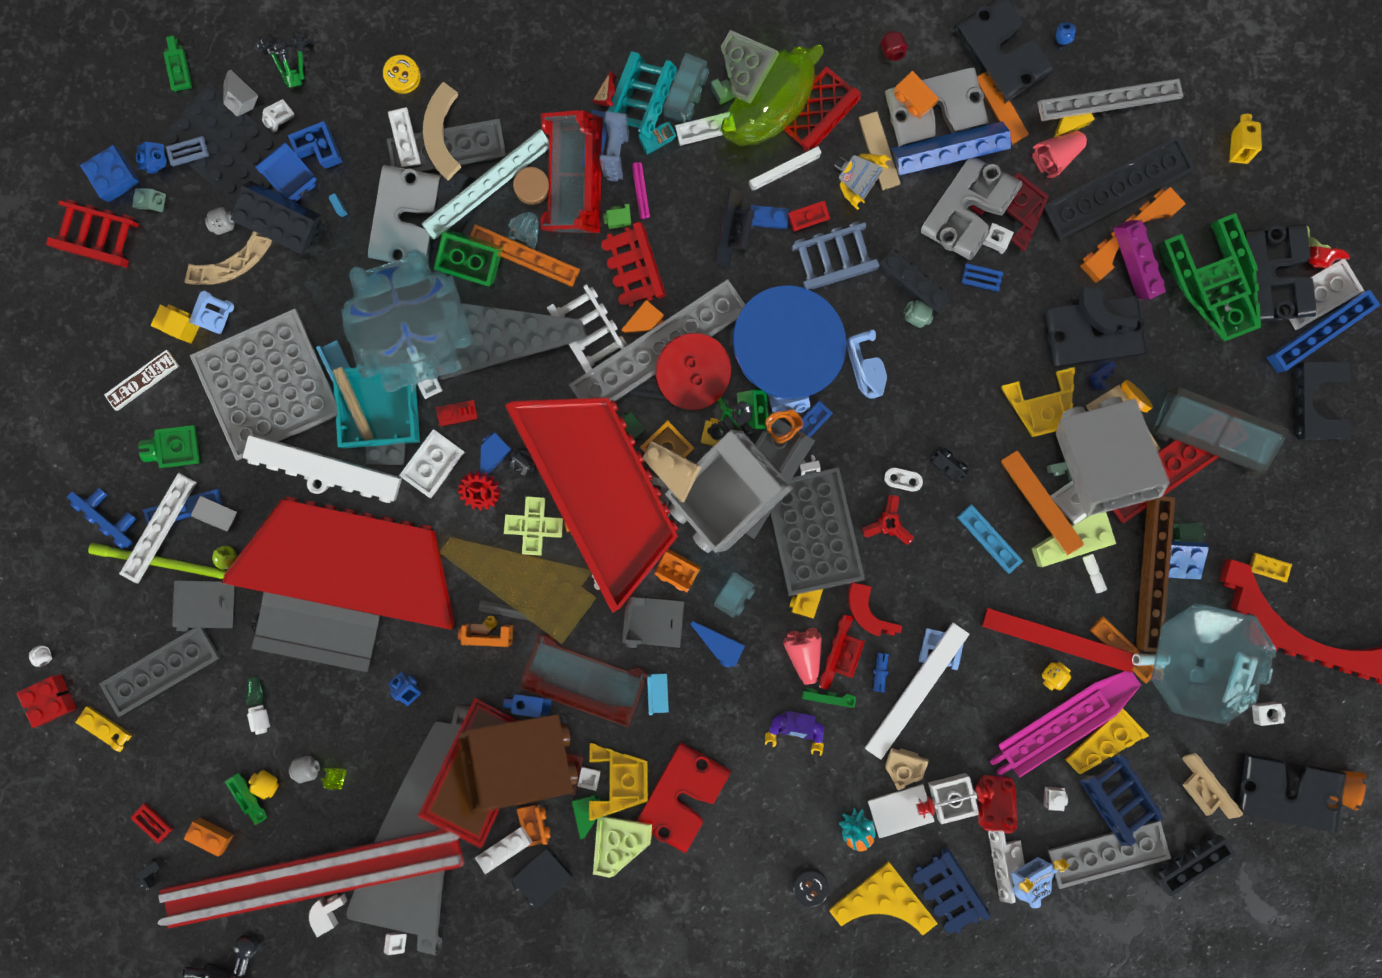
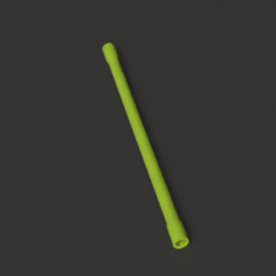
M91 543L88 550L89 554L128 560L132 551L97 543ZM154 556L149 564L223 579L227 571Z

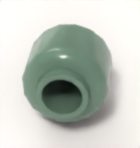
M921 300L910 301L904 309L905 320L918 328L929 325L933 320L932 309Z

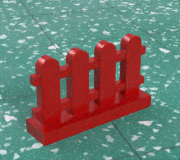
M641 222L634 223L633 230L627 227L625 228L626 232L616 236L608 234L607 239L601 243L603 250H612L613 257L607 260V266L611 269H618L619 275L613 278V284L616 287H623L625 293L619 296V303L622 305L629 304L630 308L635 306L634 302L646 298L648 301L653 300L652 296L654 295L659 299L666 297L644 224ZM637 241L639 242V245H640L639 248H637V247H636V244H635V242H637ZM630 244L631 251L618 254L617 248ZM642 259H644V261H645V264H646L645 266H642V263H641V260H642ZM636 262L637 269L624 273L622 266ZM650 277L652 284L648 285L646 278ZM642 281L643 287L630 291L628 284Z

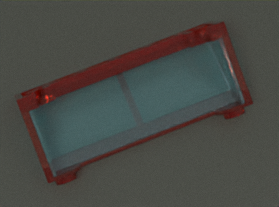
M539 635L523 673L520 689L629 728L648 674L644 673L640 668L625 671L556 646V642L551 636Z

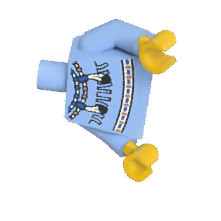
M1037 857L1011 873L1014 882L1012 892L1020 900L1029 903L1030 907L1039 908L1041 906V899L1051 892L1053 875L1058 871H1065L1069 864L1064 858L1055 860L1050 864Z

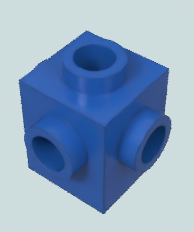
M144 142L138 145L136 153L138 169L146 170L147 173H157L158 170L164 168L167 161L164 154V144Z
M403 671L388 683L391 689V696L406 706H409L421 694L417 686V679L411 674H405Z

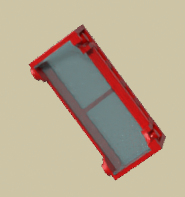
M586 111L543 113L542 128L549 135L548 212H544L540 217L541 230L549 232L600 233L602 117Z

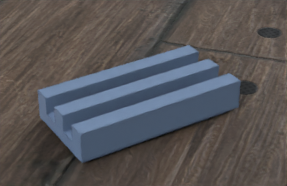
M203 136L166 146L171 166L210 156ZM198 143L201 144L200 146H197V147H193V148H190V149H185V150H183V151H179V152H176V153H172V151L177 150V149H181V148H184V147H187V146H191V145H194V144H198ZM201 150H202V152H199V153H195V154H192V155H188V156H185V157H181V158H178V159H174V158H177V157H180V156H184V155L191 154V153H194V152H197V151H201Z

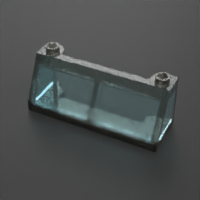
M1179 387L1167 391L1152 434L1157 435L1159 440L1168 442V439L1176 440L1243 466L1247 470V474L1258 476L1259 474H1266L1286 439L1289 429Z

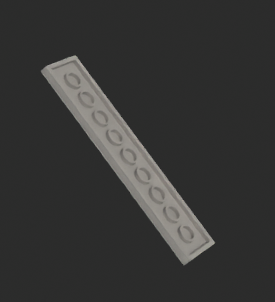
M727 279L569 384V387L577 398L608 397L609 400L613 399L615 402L655 375L658 356L672 339L686 333H701L712 337L737 320L745 303Z

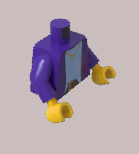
M788 711L774 717L769 732L765 734V745L771 741L772 747L776 746V735L783 734L814 740L811 754L814 753V750L820 752V756L822 755L824 726L816 721L815 716Z

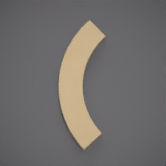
M443 82L435 91L427 106L423 121V138L427 153L435 168L449 181L461 166L450 155L445 146L443 121L453 101L458 97V93Z
M253 231L246 246L225 261L209 265L189 264L185 283L212 285L234 279L248 271L262 258L272 240Z

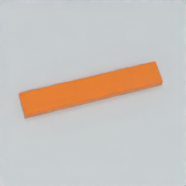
M476 224L470 234L471 237L503 246L501 257L570 287L574 286L580 272L579 268Z
M1018 450L1001 460L1002 465L1065 554L1068 556L1085 545Z

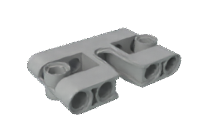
M968 68L922 80L939 98L936 104L941 107L943 118L951 134L989 124L983 102L984 93L980 89L975 68ZM895 87L885 91L891 115L890 122L894 127L898 146L935 137V115L933 108L919 120L917 116L913 117L908 112V107L904 103L897 101L893 92ZM969 95H975L978 102H972ZM895 114H902L904 116V120L898 121L895 117Z
M977 157L969 158L924 222L921 233L942 244L946 250H952L971 260L990 234V231L988 230L989 226L967 208L970 205H974L984 211L1003 215L1020 190L1022 181L1000 171V168L995 164L989 165ZM991 174H997L994 178H988ZM947 237H954L951 241H945Z
M383 165L368 248V258L426 269L432 237L425 229L411 223L402 222L400 216L403 212L417 214L435 213L441 175ZM409 174H415L416 179L414 183L409 184L407 182ZM398 249L403 253L400 260H396L394 257V253Z

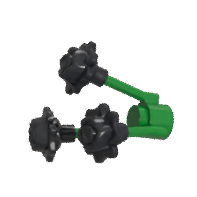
M302 32L293 33L292 38L288 39V42L296 46V52H298L299 73H297L296 70L290 71L287 62L288 57L286 53L291 49L292 44H287L285 40H278L277 37H272L271 34L259 37L257 48L267 50L269 55L272 56L287 88L302 85L301 80L305 79L302 52H304V46L311 43L312 40L308 39L307 35ZM276 55H279L280 60L283 61L286 72H284Z

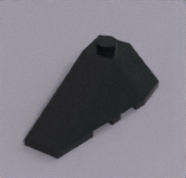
M455 173L448 181L441 175L436 211L477 179L461 173ZM474 209L452 225L449 230L461 233ZM442 234L435 240L432 238V250H439Z

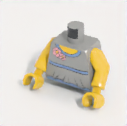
M853 155L849 162L840 157L835 163V167L842 171L839 179L841 180L840 188L843 195L857 210L859 209L857 206L859 202L865 203V197L883 172L882 167L888 169L885 162L887 160L892 161V159L887 155Z

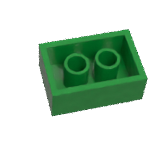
M448 229L442 234L434 269L490 286L494 283L503 246Z

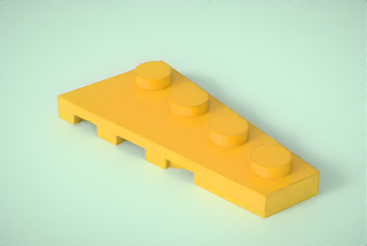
M1122 708L1115 717L1096 729L1065 760L1078 774H1082L1102 763L1103 760L1118 754L1119 751L1134 745L1135 742L1149 735Z

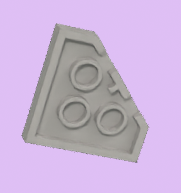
M730 30L721 45V49L725 58L732 93L736 98L751 104L779 53L773 48Z

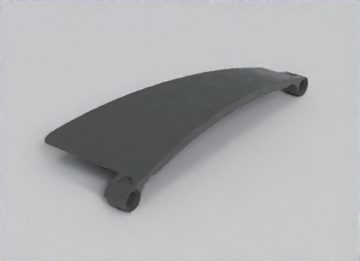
M458 704L451 724L439 721L434 723L412 763L374 843L441 829L418 817V814L470 706ZM444 871L355 889L347 909V918L418 935L417 951L437 956L442 947V939L438 936Z

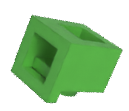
M625 204V208L621 206L611 207V210L603 213L604 224H608L609 229L632 227L629 204Z

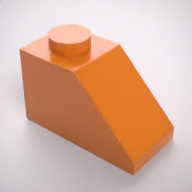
M646 300L622 328V332L624 334L647 333L664 322V315Z

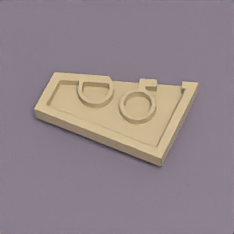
M651 441L643 459L681 502H685L701 467L662 445Z

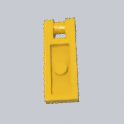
M86 706L75 722L118 752L123 750L125 747L124 743L132 736L130 732L91 706ZM116 733L119 735L118 740L114 739Z

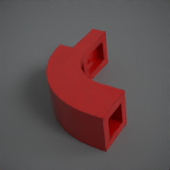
M850 583L848 591L849 609L855 621L863 629L877 636H880L882 629H884L883 633L895 636V632L901 633L902 625L878 620L872 615L868 605L871 591L870 586Z

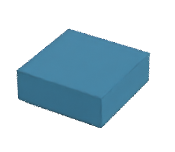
M335 193L330 195L329 200L336 213L341 217L347 215L348 213L340 198Z

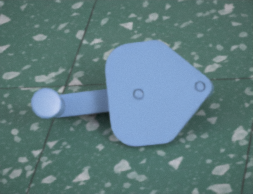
M874 330L851 336L846 341L858 388L868 398L882 396L887 381V374L882 360L877 357L863 360L859 346L860 342L875 340L876 332Z

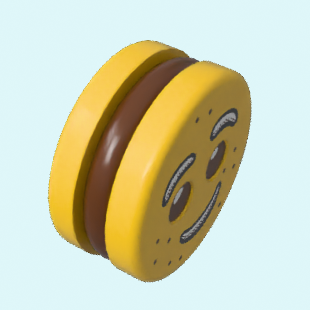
M406 55L391 57L383 68L384 80L397 93H409L420 82L421 75L417 64Z

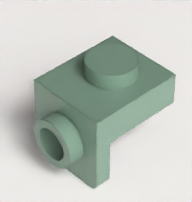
M135 188L132 207L163 212L166 194L153 189Z

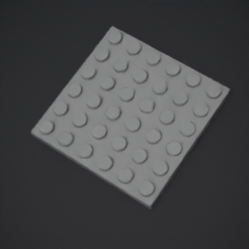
M297 309L288 311L190 355L236 460L243 459L249 435L281 442L337 417V403L334 392Z

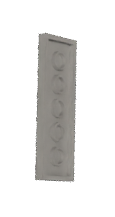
M1161 821L1148 822L1133 833L1137 842L1132 846H1121L1113 832L1047 850L1051 864L1061 858H1064L1069 864L1065 871H1058L1054 874L1057 887L1061 889L1171 859Z

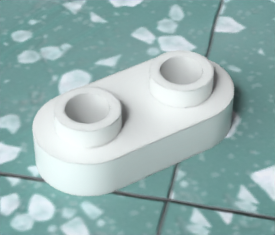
M891 468L884 475L885 483L893 488L914 492L919 490L923 484L922 477L918 473L903 469ZM892 474L897 476L896 481L890 479ZM911 478L915 480V485L913 486L909 484Z

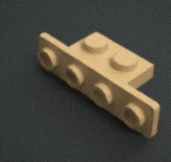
M1196 753L1184 755L1182 759L1193 774L1183 786L1205 815H1212L1220 807L1229 819L1241 817L1243 813L1238 805L1231 799L1225 788L1221 786L1214 774L1207 768L1201 757Z

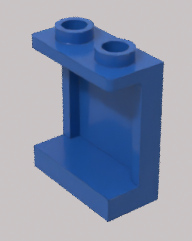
M286 141L256 165L257 170L265 176L280 195L294 202L302 197L300 193L305 189L310 191L316 186L315 181L317 178Z

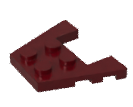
M1017 173L1013 177L1022 181V185L1005 212L1023 225L1011 239V242L1025 252L1049 195L1021 173ZM969 206L979 216L985 212L977 206Z

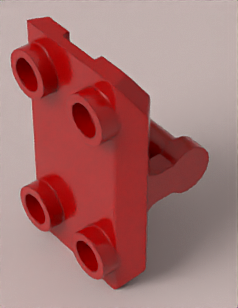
M983 775L978 785L984 787L985 782L988 785H992L995 796L992 797V801L985 798L984 803H981L979 800L976 803L979 812L978 823L986 831L1014 832L1017 828L1016 787L1012 778Z

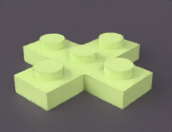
M526 497L525 516L505 515L504 534L523 535L522 554L542 555L543 536L562 538L563 518L544 517L546 498Z

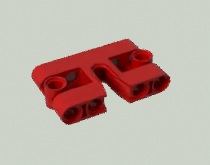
M680 742L636 822L652 824L651 834L659 841L666 842L686 853L703 824V819L688 805L679 801L678 795L685 793L694 799L714 804L731 770L710 759L707 755L701 754ZM704 759L707 761V766L699 768L696 765L697 761ZM666 827L669 829V833L663 836L659 833V829Z

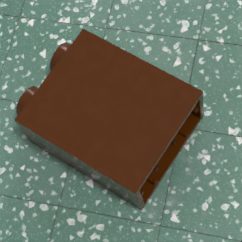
M559 715L473 729L458 735L472 814L573 793L572 785H575L578 780L577 769L572 761L567 762L565 746L570 744V733L565 723L560 724Z

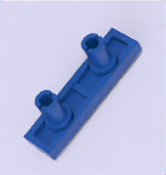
M98 487L87 500H83L74 492L67 496L71 500L70 505L77 511L81 509L85 512L84 517L92 524L94 522L100 525L99 530L106 536L111 534L115 538L113 542L120 548L125 546L131 549L135 543L125 535V531L133 524L136 518L127 512L116 524H112L96 511V506L107 496L102 489Z

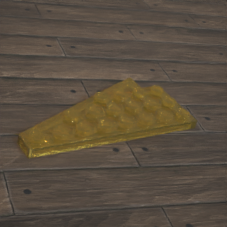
M450 537L439 552L561 644L564 643L596 600L594 595L582 587L591 575V571L452 537Z

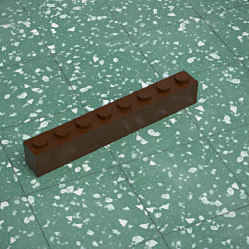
M1162 496L1147 501L1136 648L1142 651L1163 652L1175 497Z

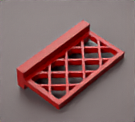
M826 66L775 121V124L808 152L816 148L860 100V91L855 87L852 88ZM828 74L833 78V84L822 85L821 79ZM844 87L848 91L844 96L836 97L835 88ZM833 88L834 97L822 98V89ZM820 89V98L809 99V92L811 90ZM834 101V107L831 110H823L822 102ZM820 102L821 111H809V103ZM801 103H807V112H796V106ZM821 115V121L818 124H810V116ZM807 116L808 124L797 125L796 117ZM786 117H794V126H786L782 121ZM797 129H808V135L802 140L797 136Z

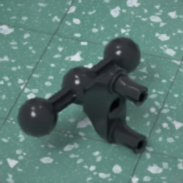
M249 934L241 935L236 939L233 951L237 959L234 970L229 975L227 971L210 965H204L201 968L184 966L182 978H247L244 974L248 960L254 957L258 951L257 939Z

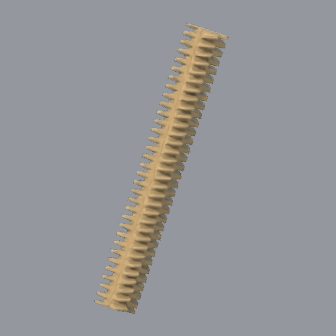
M336 368L332 370L335 373L333 375H336V380L338 379L337 382L341 386L340 389L342 388L341 391L345 395L344 398L346 397L347 404H350L348 405L350 406L349 409L351 408V413H354L352 415H355L353 417L356 419V424H359L357 426H360L358 428L361 430V435H364L362 437H365L363 439L365 441L373 439L372 430H370L371 428L367 424L368 421H366L367 419H365L366 417L362 413L363 410H361L358 399H356L357 397L353 393L354 390H352L353 388L349 384V379H347L348 377H346L347 375H345L343 370L344 368Z

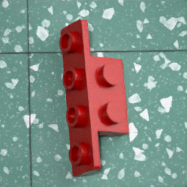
M844 614L839 620V630L837 636L832 641L833 648L831 654L826 659L827 666L825 672L820 677V688L830 689L835 672L853 678L865 641L848 636L853 621L852 616Z

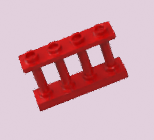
M69 199L66 202L59 200L58 204L66 208L59 235L55 239L48 237L46 245L127 268L129 261L122 258L123 254L121 253L129 226L138 228L139 224L133 221L134 218L123 214L121 217L115 216V212L103 209V212L96 211V207L85 204V207L78 206V202ZM75 210L85 214L77 241L71 244L68 243L66 238ZM92 216L103 218L96 245L92 249L86 248L85 241ZM115 221L121 223L114 251H111V254L104 253L105 249L103 247L110 222Z

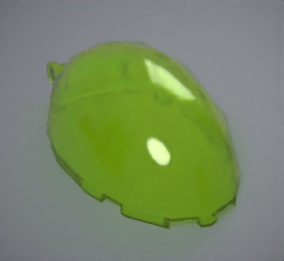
M815 45L811 48L797 46L792 52H787L786 50L779 52L778 58L775 60L751 104L739 98L734 100L728 110L730 112L728 119L724 118L720 129L722 135L739 146L758 145L779 134L800 115L811 96L815 81V63L823 54L822 46Z

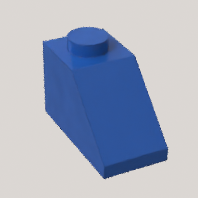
M490 433L482 440L484 442L481 445L480 473L482 475L485 472L488 475L513 451L497 433L493 435Z

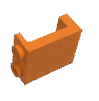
M471 623L463 624L462 628H459L458 640H461V645L508 647L513 642V625L506 624L502 626L501 636L473 635L470 633Z

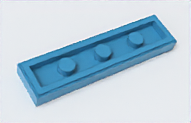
M972 504L957 516L959 521L1008 574L1023 562Z

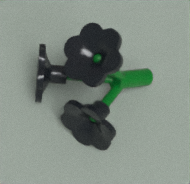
M723 397L717 400L722 410L720 422L711 424V427L707 430L713 439L721 440L731 431L724 423L726 415L736 426V431H743L747 437L756 431L755 429L746 431L742 426L751 419L752 407L747 405V402L741 401L739 404H735L732 409L728 407Z

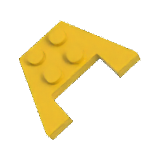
M1074 367L1056 372L1061 391L1024 401L1019 382L1001 386V390L1032 437L1057 431L1062 414L1073 408Z
M593 743L589 744V762L610 763V801H589V820H594L648 801L647 761L621 754L608 748L599 747Z

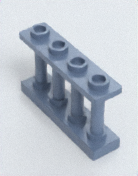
M606 112L605 120L609 135L607 156L600 155V162L604 177H607V180L618 181V179H623L619 158L621 144L629 140L626 114Z
M854 222L849 225V228L842 229V227L831 230L829 234L819 233L812 236L813 239L806 241L803 238L794 242L795 244L791 247L792 252L799 250L807 275L806 281L802 284L805 290L819 288L878 269V260L869 258L861 231L867 227L866 223ZM852 233L854 234L862 259L860 261L861 264L856 266L850 262L843 236ZM836 240L844 265L842 267L843 270L835 271L832 268L824 242ZM818 246L825 268L823 276L817 277V275H814L807 247Z

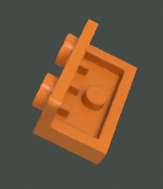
M667 549L654 575L662 581L671 583L678 590L688 592L701 566Z
M540 803L517 808L520 826H523L533 842L529 846L542 843L543 845L547 844L548 838H551L549 826L546 827L544 819H546L545 808H541Z

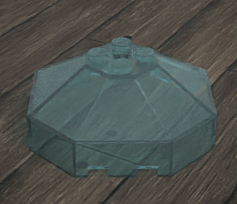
M1193 604L1162 625L1151 680L1173 713L1226 724L1257 702L1260 684L1268 685L1271 682L1273 669H1270L1272 657L1275 658L1277 649L1256 616L1240 614L1207 605ZM1197 658L1204 659L1202 668L1195 665Z

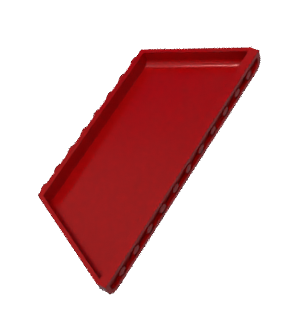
M608 397L511 401L505 404L612 613L617 611L678 537L675 531L679 529L674 520H669L667 514L670 511L665 503L661 504L658 498L661 496V493L657 486H652L650 482L653 479L648 468L644 470L641 464L644 462V459L639 451L635 452L633 445H635L634 439L631 434H626L624 428L627 426L622 416L618 418L615 412L618 408L614 400H609Z
M286 497L285 500L281 499L226 571L222 583L446 629H454L455 619L435 531L431 530V526L420 524V528L412 527V522L401 520V524L393 523V519L382 516V519L379 520L374 519V515L363 512V515L359 516L355 515L354 510L344 509L343 512L335 511V506L324 505V508L316 507L317 503L305 500V504L297 503L298 499Z

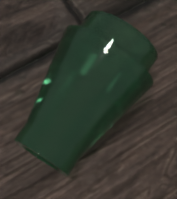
M248 678L244 699L246 706L262 705L264 697L260 678Z

